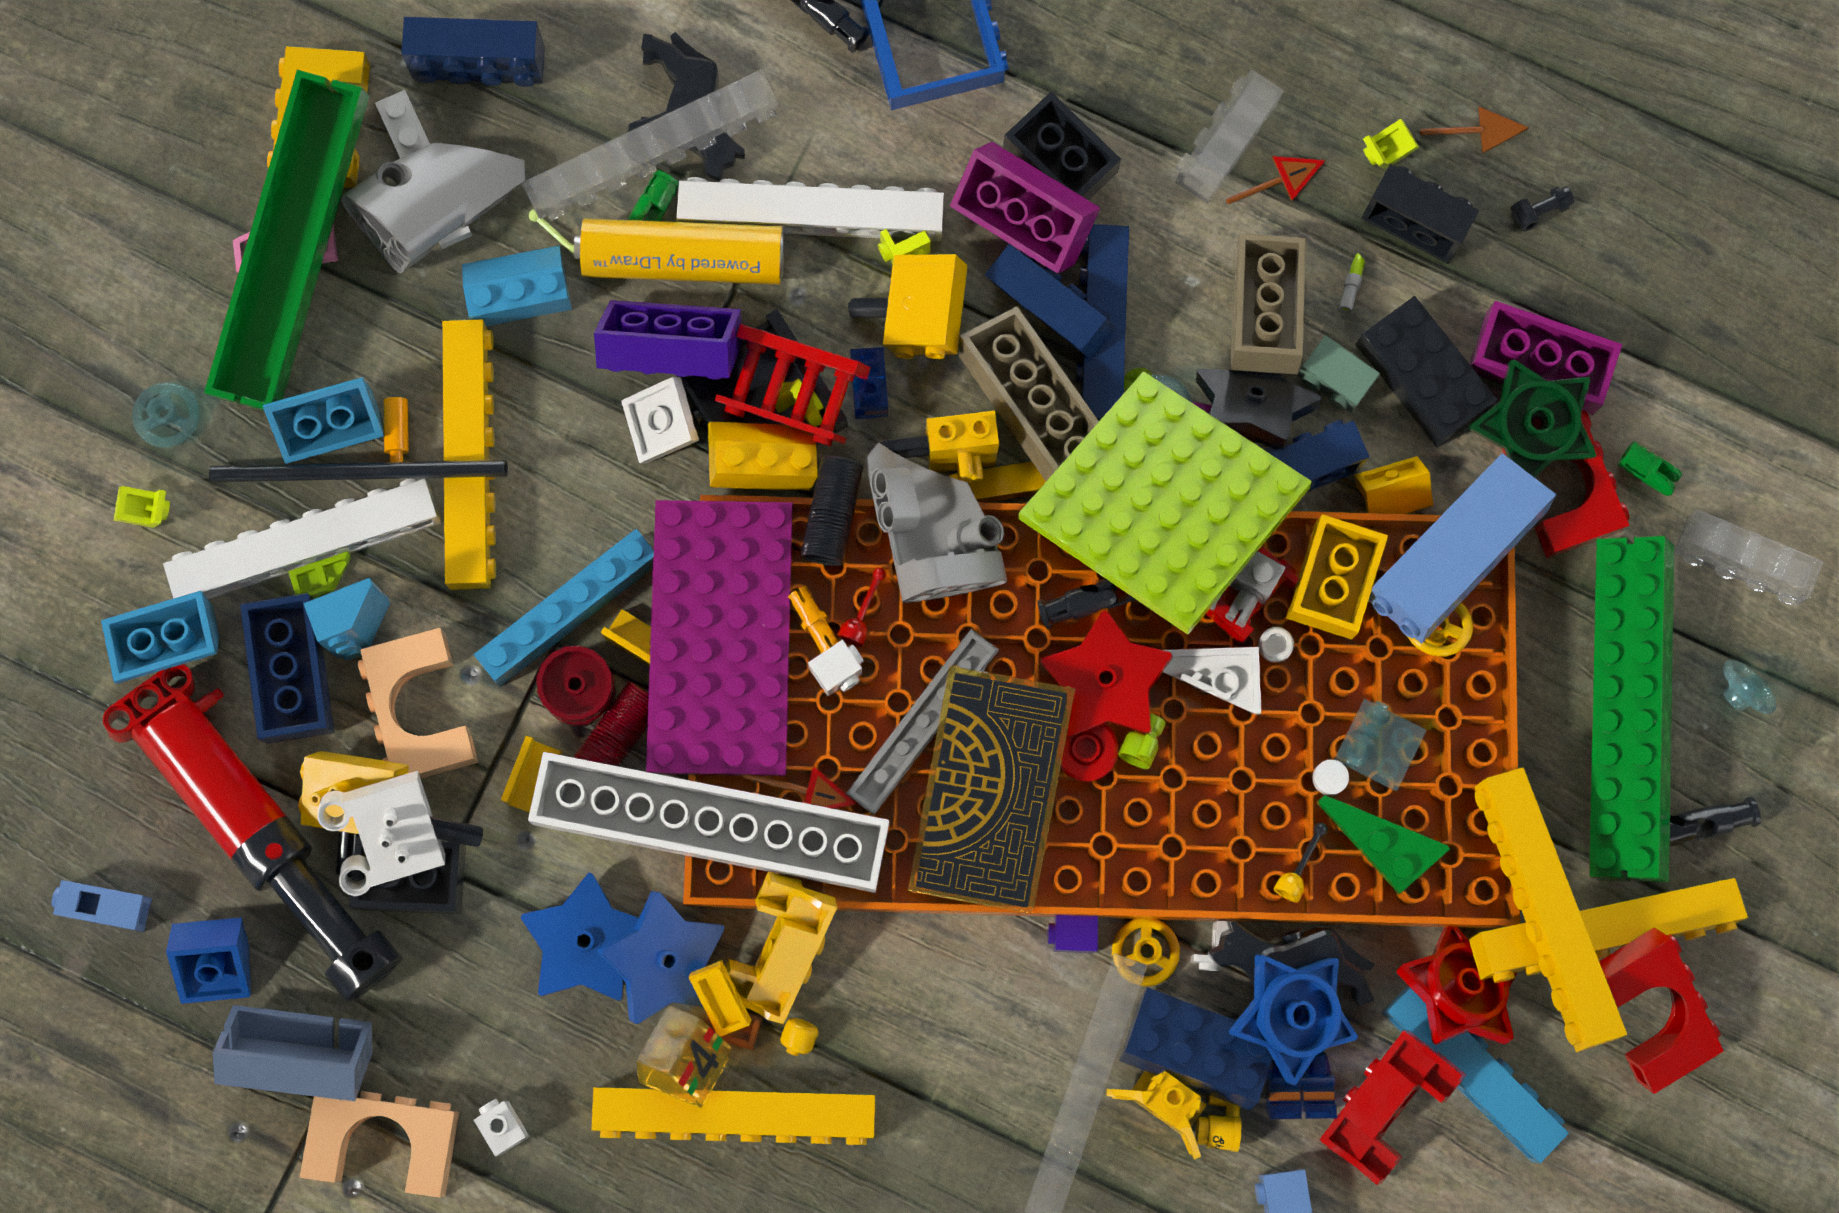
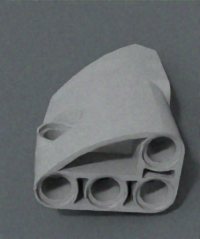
M432 143L394 162L384 163L377 172L343 194L341 201L348 214L390 266L398 273H403L427 256L436 243L460 226L464 228L504 200L514 188L525 181V163L522 159L489 150L453 144ZM382 177L392 178L396 186L387 185Z
M877 443L865 457L878 523L880 528L884 532H888L902 602L909 603L949 597L1006 583L1007 577L1002 553L998 551L997 544L1003 540L1004 528L1002 523L994 516L984 515L968 482L926 469Z

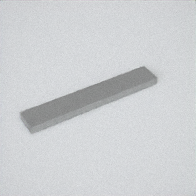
M971 629L846 795L875 815L946 721L955 673L979 677L999 649Z

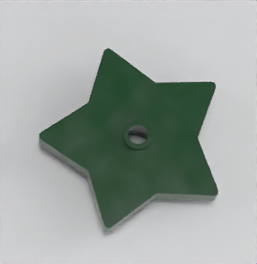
M1513 359L1507 365L1500 402L1473 422L1469 429L1503 448L1509 459L1534 478L1552 461L1595 458L1596 452L1581 422V412L1590 378L1581 377L1547 381ZM1531 417H1538L1540 419L1541 426L1539 429H1535L1532 426Z

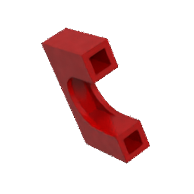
M1585 410L1581 412V422L1594 447L1596 457L1592 459L1571 460L1580 469L1585 480V496L1579 508L1544 520L1534 528L1547 559L1596 542L1597 539H1604L1621 533L1630 526L1628 522L1630 519L1629 511L1626 505L1619 501L1615 491L1617 489L1616 480L1613 474L1606 470L1603 462L1604 452L1602 446L1598 441H1594L1590 431L1591 420ZM1538 417L1531 419V424L1535 429H1539L1541 421Z
M1655 927L1599 961L1617 1008L1652 988L1667 987L1670 992L1672 1008L1665 1026L1656 1035L1624 1054L1637 1082L1653 1094H1656L1724 1052L1718 1040L1721 1037V1033L1716 1024L1708 1018L1705 1011L1708 1009V1005L1703 996L1695 990L1692 983L1695 981V977L1690 968L1682 962L1679 955L1682 952L1680 944L1671 934L1667 936Z

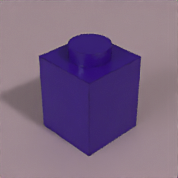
M1056 915L1054 923H1048V944H1054V952L1096 953L1098 950V916Z

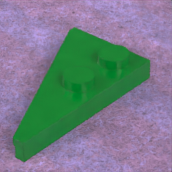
M1324 795L1317 801L1318 805L1398 894L1402 893L1450 850L1447 845L1329 796Z

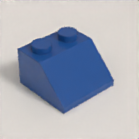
M242 917L172 924L166 954L181 1004L251 997L249 942Z

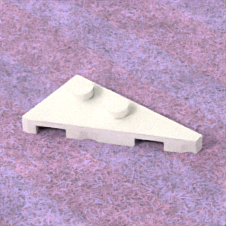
M1259 647L1164 650L1171 652L1173 656L1163 671L1164 673L1253 714L1261 715Z

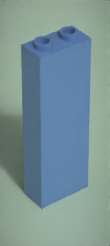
M1502 453L1377 581L1372 588L1368 601L1380 615L1388 616L1398 624L1400 630L1406 636L1415 638L1422 644L1548 512L1556 494Z

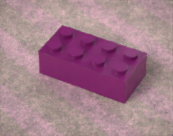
M994 142L987 143L973 150L950 204V207L1057 274L1075 265L1101 209Z
M1494 301L1485 314L1469 364L1478 376L1503 385L1508 362L1513 359L1547 381L1589 377L1590 383L1582 410H1585L1590 415H1594L1604 404L1622 344Z

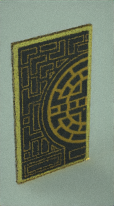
M949 665L908 891L1018 911L1024 914H1033L1075 688L967 669L958 665Z

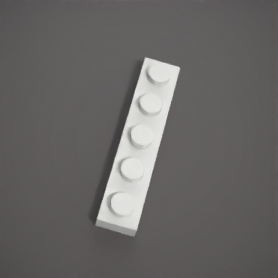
M405 90L375 102L400 158L430 145ZM460 226L440 240L439 244L444 249L471 237L472 234L468 226L464 228Z

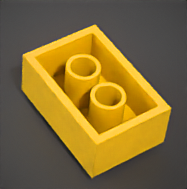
M1322 514L1315 523L1298 577L1300 580L1296 584L1286 619L1352 640L1359 633L1388 535Z

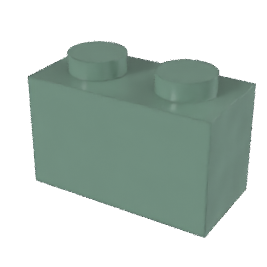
M1325 335L1297 375L1302 378L1301 381L1306 387L1313 391L1320 390L1327 395L1329 402L1339 410H1348L1352 413L1380 373Z

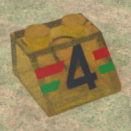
M668 1005L636 1060L638 1083L702 1108L732 1055L733 1048L700 1017Z

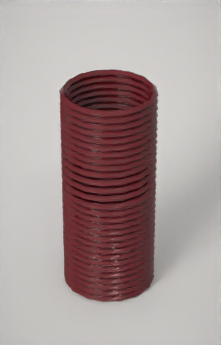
M627 682L619 696L611 704V707L605 712V715H602L601 721H598L599 723L595 725L596 729L590 732L588 739L584 740L585 743H582L583 746H580V749L576 751L572 758L620 767V764L623 763L622 760L628 757L629 750H633L634 744H636L638 739H641L640 736H643L642 733H645L644 731L648 728L649 694L635 684Z

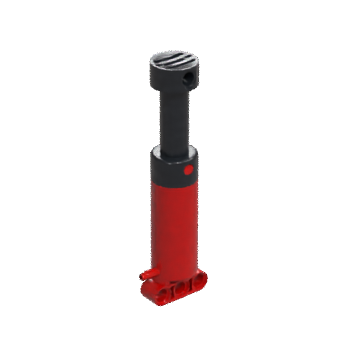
M185 664L157 672L104 712L103 725L109 737L119 743L134 739L253 888L258 891H264L271 887L333 962L325 973L326 978L346 1002L356 1000L386 978L399 965L403 957L381 931L378 930L368 936L365 935L306 862L312 851L310 843L203 714L224 697V693L220 688L207 693L194 703L190 697L194 693L195 682L190 669ZM176 676H182L187 679L186 683L180 688L169 686L170 681ZM147 697L158 699V703L151 709H145L140 706L141 702ZM119 717H125L130 720L124 729L116 730L112 728V723ZM361 962L372 964L371 968L366 971H359L355 968Z

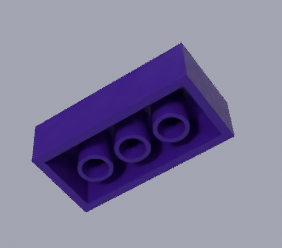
M610 300L594 332L596 366L599 369H608L612 372L626 370L640 371L644 374H674L679 377L693 375L707 376L710 379L729 378L742 347V339L736 337L741 324V309Z

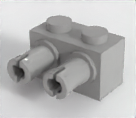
M1257 552L1229 585L1240 592L1228 613H1226V619L1232 622L1237 613H1240L1235 624L1245 627L1257 602L1264 605L1286 567ZM1219 597V598L1217 599V601L1212 605V607L1210 608V610H1214V609H1215L1216 604H1217L1218 600L1220 599V597Z

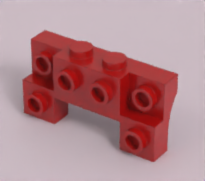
M1403 1030L1381 1060L1376 1058L1371 1062L1364 1072V1075L1367 1077L1360 1087L1355 1085L1343 1099V1102L1346 1104L1319 1139L1330 1150L1347 1160L1376 1185L1384 1182L1403 1157L1386 1143L1382 1136L1417 1091L1422 1087L1440 1103H1444L1467 1075L1440 1052H1435L1409 1030Z

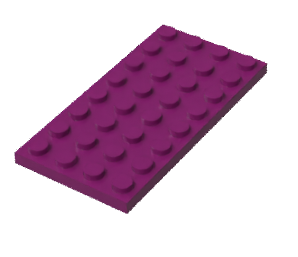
M655 500L646 772L683 775L743 776V774L786 776L790 599L788 596L791 594L792 503Z

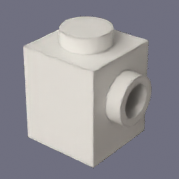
M841 640L808 662V667L827 696L840 688L845 692L860 681L858 678L862 674L860 664L864 660L853 644L847 647L844 641Z
M497 1099L492 1100L479 1109L481 1115L474 1119L495 1156H501L530 1137L509 1101L499 1103Z

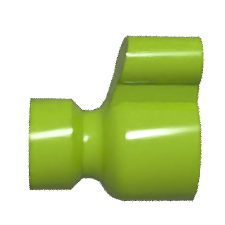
M1151 713L1152 733L1129 732L1118 753L1119 757L1133 766L1149 769L1158 751V740L1155 738L1161 735L1166 722Z

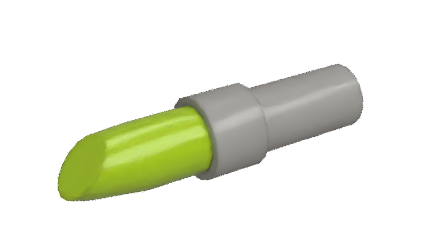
M1358 252L1345 279V289L1339 309L1343 312H1352L1357 291L1360 290L1363 280L1362 273L1365 260Z

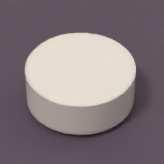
M1269 628L1259 638V652L1269 662H1282L1293 651V637L1284 628Z
M1337 760L1323 761L1313 772V784L1324 795L1331 796L1340 793L1349 782L1347 768Z

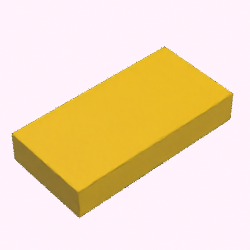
M722 960L690 973L689 980L717 1035L721 1037L751 1024L752 1020Z

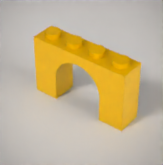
M286 46L285 57L279 60V76L282 77L281 89L277 88L275 92V106L278 108L277 120H273L271 124V137L274 140V147L296 71L301 70L326 77L331 83L334 79L362 87L367 93L371 64L365 52ZM354 149L344 184L346 188L357 186L360 156L356 149ZM269 151V153H268V157H267V167H268V168H269V165H270V161H271V158H272L273 151Z

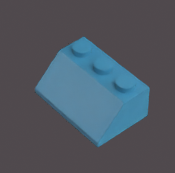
M560 245L462 264L463 289L470 320L483 319L485 325L490 326L572 310Z
M363 377L263 405L264 412L285 464L384 436L381 413L372 389Z
M367 578L303 604L318 643L336 658L351 660L361 655L360 649L371 646L390 605V601L386 594L370 578Z
M201 590L101 620L115 684L217 654L220 634L213 605Z

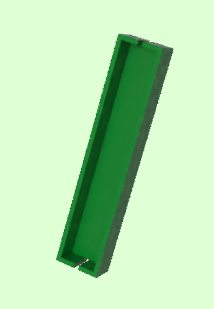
M301 70L296 71L205 387V394L264 411L263 405L283 399L370 97L362 87L334 79L331 83L326 77Z
M1665 536L1634 537V543L1628 538L1597 539L1589 877L1599 881L1631 882V879L1637 882H1669L1674 544Z

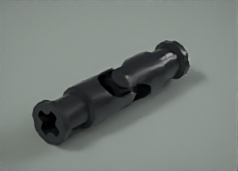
M790 0L803 12L809 14L830 35L835 34L846 43L851 53L857 51L870 34V29L867 27L862 28L849 17L850 13L835 0Z
M1102 579L1096 585L1079 586L1065 591L1063 596L1048 601L1040 599L1037 602L1042 621L1048 630L1053 628L1055 623L1070 618L1078 620L1098 612L1101 608H1113L1136 601V599L1128 593L1117 598L1116 586L1109 580Z
M1751 796L1745 798L1744 802L1726 805L1721 803L1683 812L1675 816L1670 815L1669 847L1687 841L1691 842L1731 833L1733 828L1751 825L1752 827L1759 826L1761 824V814L1756 800ZM1698 819H1705L1704 824L1700 826Z

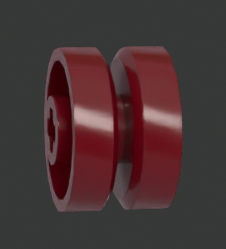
M566 646L551 653L541 664L537 675V693L543 706L559 722L573 727L589 726L601 720L600 718H603L602 715H605V712L613 704L616 697V680L606 661L594 650L582 646ZM580 681L582 685L579 690L573 691L570 689L575 688L574 682Z

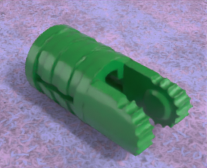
M655 170L653 177L649 180L648 186L645 187L644 193L639 197L628 220L642 221L649 211L645 221H661L667 211V207L672 202V198L676 195L679 182L671 175Z
M1635 440L1627 447L1617 463V466L1625 469L1626 472L1633 474L1634 477L1641 479L1643 483L1669 497L1670 495L1672 496L1676 488L1673 483H1677L1682 476V472L1660 456H1656L1652 451H1648L1647 448L1639 445Z

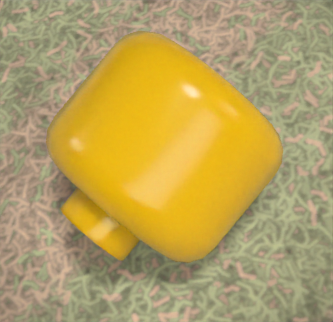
M790 1018L786 1022L780 1042L787 1048L786 1052L791 1055L808 1054L814 1047L819 1030L814 1024L804 1019Z

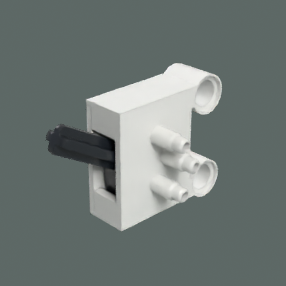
M418 771L344 793L330 791L321 798L317 814L320 825L329 831L343 829L348 824L350 817L354 818L366 857L354 855L347 858L342 864L339 878L342 890L352 896H360L366 893L372 886L445 865V852L441 840L479 847L483 838V828L480 826L433 817ZM330 805H338L344 810V813L341 816L333 817L327 814L325 809ZM352 870H360L366 877L360 881H354L347 876V873Z

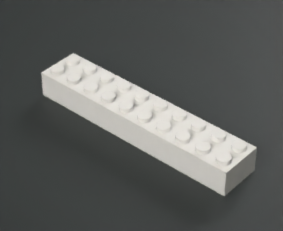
M543 752L528 821L534 826L767 872L771 871L777 874L876 893L889 828V820L547 752Z

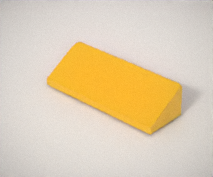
M1030 461L982 469L983 479L972 481L970 488L977 502L989 503L1035 495L1046 481L1033 462ZM958 474L948 475V477L958 479Z

